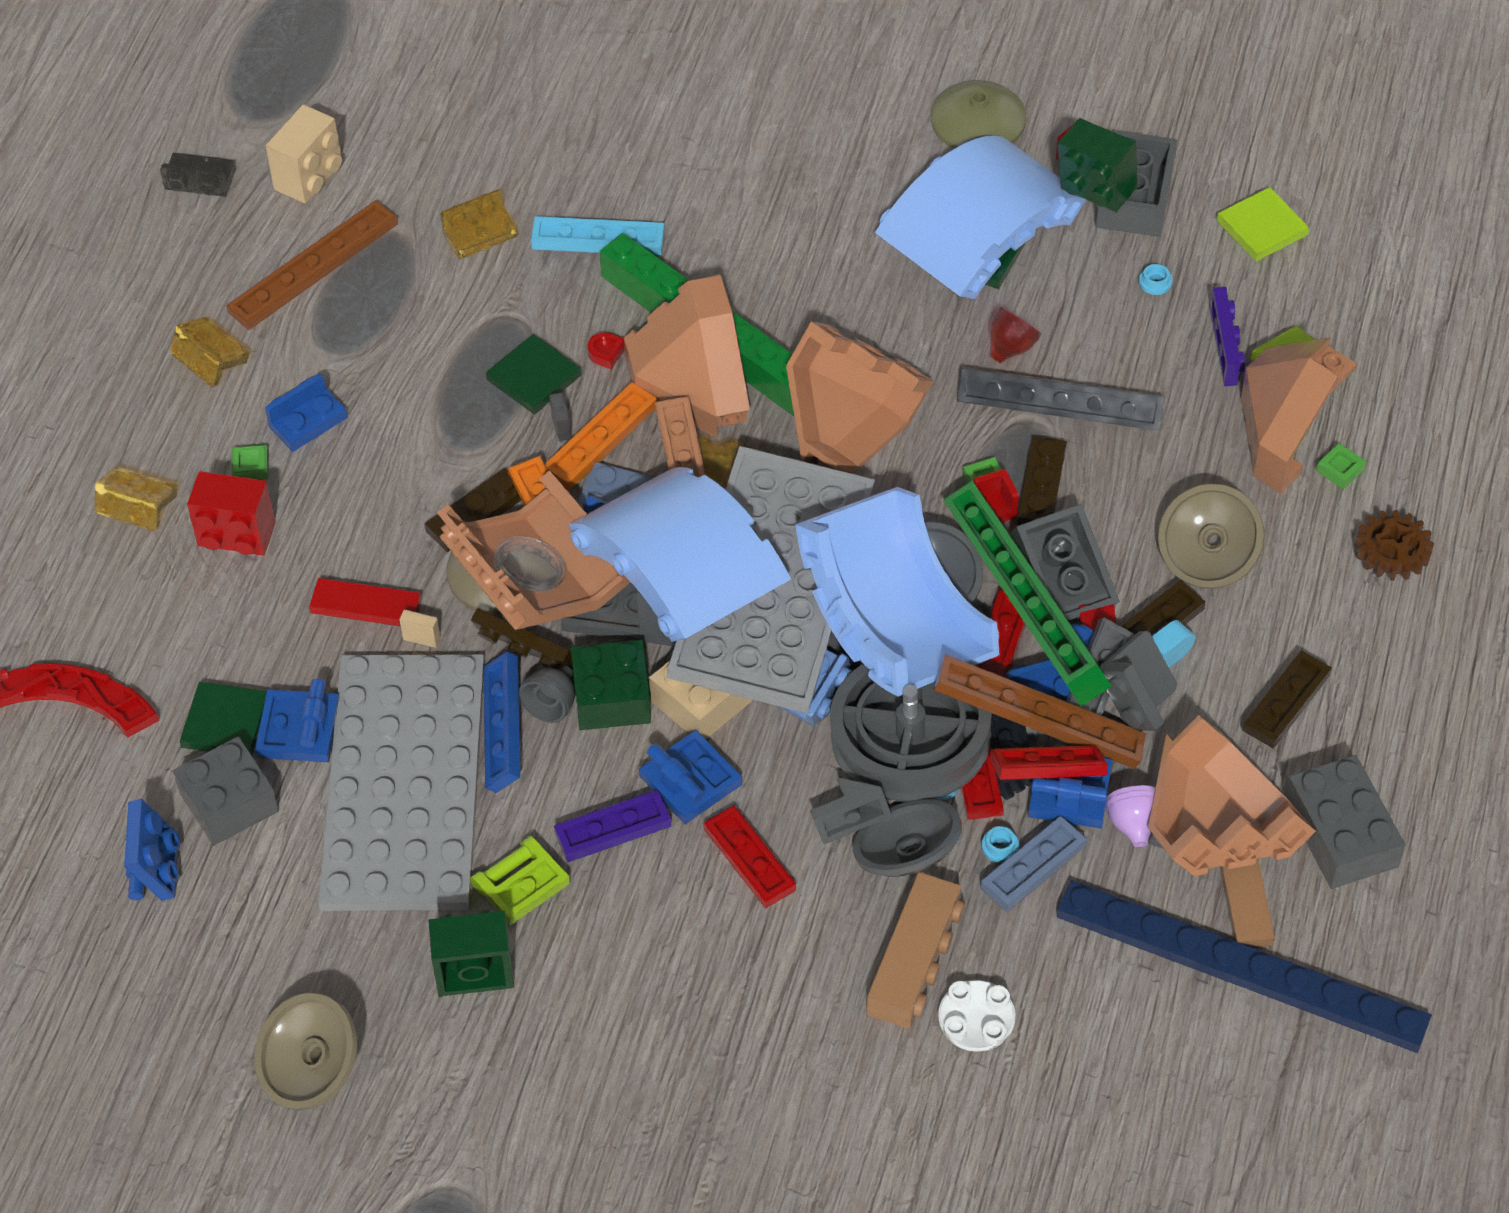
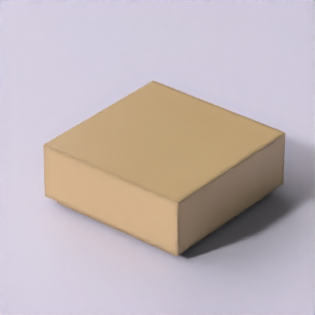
M403 610L400 617L403 640L437 648L440 641L437 617Z

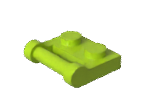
M532 836L521 841V847L485 872L478 871L470 877L471 884L480 895L484 896L497 911H505L506 920L510 926L570 884L569 875ZM528 859L533 860L495 887L494 883Z

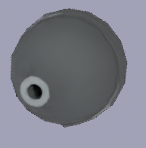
M561 666L557 669L545 668L529 676L522 683L519 690L520 701L525 709L532 716L543 722L552 724L563 720L569 714L575 698L572 669L568 666Z

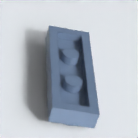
M1060 816L981 881L980 889L1003 910L1008 912L1086 847L1087 838Z

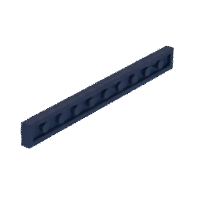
M1072 880L1057 910V918L1415 1053L1419 1052L1432 1015Z

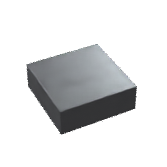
M561 393L549 395L551 417L558 441L570 440V437H572L570 417L564 396Z

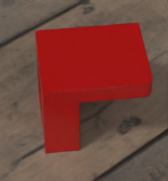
M1006 469L973 479L974 484L1001 523L1017 518L1019 494Z

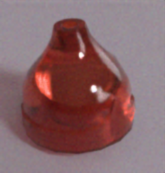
M1000 307L991 324L992 349L990 357L1001 364L1011 357L1022 355L1038 342L1042 334L1023 320Z

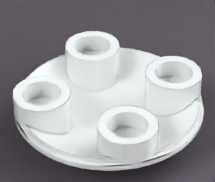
M983 980L957 981L949 987V991L940 1003L938 1013L939 1024L946 1038L957 1047L974 1052L987 1051L1001 1045L1011 1034L1015 1024V1008L1008 990L1003 986Z

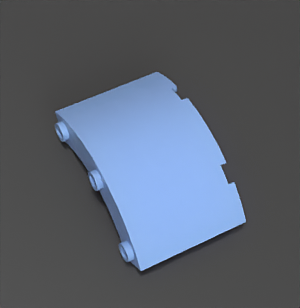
M995 135L984 136L958 146L943 157L935 158L930 167L910 185L893 207L883 213L880 218V225L875 233L960 297L976 299L990 277L1001 266V262L998 259L1009 248L1016 251L1035 236V229L1044 226L1049 229L1058 225H1071L1086 199L1071 195L1062 190L1060 177L1004 137Z
M672 468L568 524L572 531L570 536L574 546L579 551H582L584 556L599 557L613 565L620 575H624L648 602L658 617V625L661 631L670 638L671 642L686 639L791 580L769 540L766 539L761 542L750 527L754 524V520L746 510L718 483L706 475H702L699 478L694 476L693 469Z
M895 487L795 524L804 569L811 567L817 589L812 590L822 615L849 657L854 662L861 660L870 670L868 677L886 691L899 697L903 695V688L906 685H914L918 689L935 682L940 662L945 654L971 665H977L999 655L997 622L975 609L950 581L929 539L924 523L920 495Z

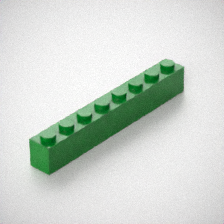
M621 233L600 250L601 277L651 313L663 302L671 303L680 295L678 289L687 281H690L624 233ZM732 311L745 382L794 416L786 369L792 353Z
M969 482L945 498L943 501L1080 706L1082 707L1112 687L974 482Z

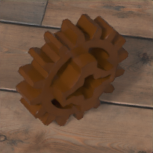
M1394 510L1392 516H1387L1384 511H1380L1378 519L1368 516L1366 525L1361 524L1355 542V548L1358 549L1357 559H1366L1364 568L1366 570L1373 567L1376 568L1377 577H1381L1385 572L1389 573L1391 581L1395 580L1396 574H1401L1405 580H1408L1411 571L1419 575L1421 574L1422 567L1429 564L1434 542L1430 541L1431 531H1422L1424 522L1420 520L1413 523L1411 521L1412 514L1410 513L1402 518L1399 517L1398 510Z

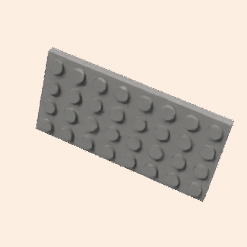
M739 446L725 490L752 517L754 524L750 527L760 541L769 540L791 580L686 639L676 641L666 678L808 714L832 631L822 615L812 590L817 589L811 567L804 569L795 524L871 497L875 479Z
M484 654L341 655L337 693L339 694V703L334 726L318 901L320 911L470 910V877L472 876L484 684L483 667L485 666Z

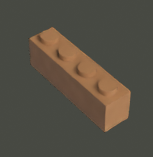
M918 872L867 996L868 1016L907 1029L911 1028L915 1016L922 1017L928 1001V996L924 995L928 984L934 986L937 981L941 964L937 963L940 953H948L953 938V933L949 932L953 922L959 924L965 909V902L960 900L961 885Z

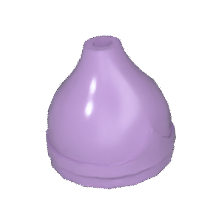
M1153 786L1125 787L1110 793L1106 797L1105 806L1111 822L1117 830L1130 839L1134 847L1146 846L1149 841L1151 831L1148 829L1155 793V787Z

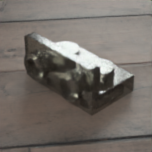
M172 153L169 164L162 163L160 167L165 190L227 197L236 171L235 160Z

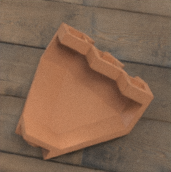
M721 275L687 281L678 289L680 295L671 303L663 302L646 318L648 323L638 332L632 330L624 337L625 360L632 383L655 396L658 402L689 396L695 427L718 438L717 427L732 426L746 422L747 411H750L733 313Z
M811 321L786 365L801 461L854 474L910 424L934 381L908 363L899 359L894 361L887 358L879 349L857 338L853 341L842 336L838 329L828 324Z
M1331 337L1267 348L1246 367L1241 405L1242 411L1245 414V429L1248 447L1251 450L1253 476L1280 494L1302 474L1303 465L1292 457L1328 396L1357 369V363L1329 346Z
M1200 715L1175 739L1166 733L1148 829L1172 860L1193 876L1208 874L1209 868L1226 866L1229 870L1256 864V859L1273 856L1275 860L1290 858L1316 832L1293 803L1232 742Z

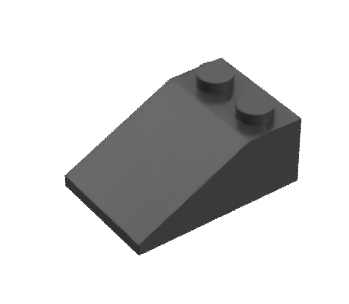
M1082 504L1017 526L1010 534V537L1068 621L1080 617V612L1120 602ZM1079 605H1088L1079 609Z

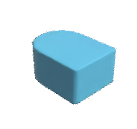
M1178 620L1170 622L1152 636L1169 668L1189 652L1196 639V635Z

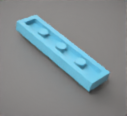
M535 216L531 246L534 250L600 253L602 248L621 233H624L653 255L662 256L665 228L664 223Z

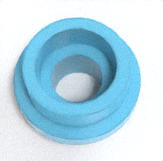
M1151 264L1140 274L1139 285L1148 294L1162 295L1171 289L1172 276L1165 266Z
M994 827L982 839V851L993 862L1004 863L1019 850L1017 836L1007 827ZM1001 844L1004 845L1006 848L999 849L994 846Z

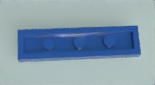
M505 652L483 667L485 788L495 793L518 780L521 770L518 656L509 652Z

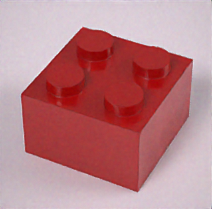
M199 471L187 503L197 546L210 550L222 549L236 551L244 555L256 554L265 556L276 523L267 481Z

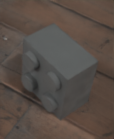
M239 736L173 770L180 795L213 846L279 812L272 786Z

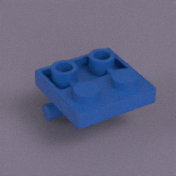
M313 679L311 681L309 692L267 690L255 748L257 758L329 763L339 694L324 693L326 683L321 679Z
M697 730L666 751L657 743L653 744L647 750V754L652 760L639 768V777L653 791H659L663 802L685 825L742 785V776Z
M1104 758L1108 764L1106 776L1033 779L1028 817L1055 821L1058 817L1062 816L1070 824L1102 829L1112 759Z
M142 798L128 802L124 861L126 876L129 878L128 898L131 900L143 899L145 885L161 901L175 898V884L179 878L176 865L180 838L177 831L167 824L158 812L154 811Z

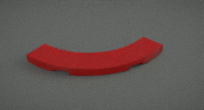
M44 663L29 664V668L7 671V668L0 670V708L34 700H56L75 703L90 708L111 720L127 738L159 721L156 711L135 690L112 680L107 674L89 668L67 664Z

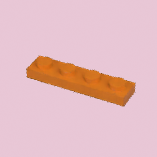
M631 382L544 464L547 471L550 470L564 488L570 491L592 470L595 462L600 463L656 409L655 402H658V399Z

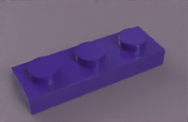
M1213 287L1210 314L1224 386H1236L1238 384L1239 372L1245 370V355L1243 351H1238L1240 329L1238 325H1233L1235 303L1234 300L1228 299L1226 287Z
M656 790L554 825V832L568 863L671 827V818L659 791Z

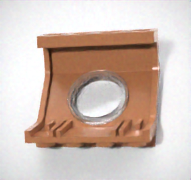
M550 470L539 479L546 489L518 511L473 522L463 521L449 504H446L437 512L446 523L441 527L444 533L440 538L515 630L596 611L631 583L624 575H620L614 566L596 556H584L583 552L574 546L570 536L572 531L568 524L587 513Z

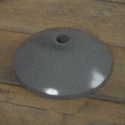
M924 522L932 547L941 566L959 593L972 605L978 597L983 582L981 556L967 535L960 530L943 523Z
M929 799L905 802L889 808L892 817L861 829L855 837L853 853L858 865L869 873L884 877L911 875L935 865L949 854L961 835L962 822L957 810L946 802Z

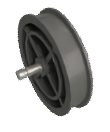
M864 664L852 671L841 683L831 705V741L836 761L850 780L880 786L885 799L901 802L933 800L963 787L976 776L984 765L991 746L992 714L990 712L934 691L935 682L918 689L914 685H906L903 688V695L897 697L869 678L870 670ZM860 698L857 707H854L853 705Z

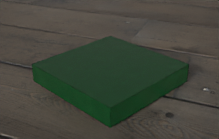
M534 334L486 372V379L534 415L550 402L549 395L561 393L581 376L580 367Z
M199 682L180 738L181 748L209 752L239 736L252 756L258 738L267 691Z

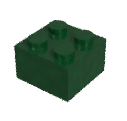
M1079 118L1058 142L1061 189L1071 195L1079 196L1099 207H1105L1117 213L1138 187L1136 141Z
M643 640L571 647L579 731L651 723Z
M483 910L471 915L457 916L447 914L436 919H428L431 960L438 997L514 988L511 947L505 911Z

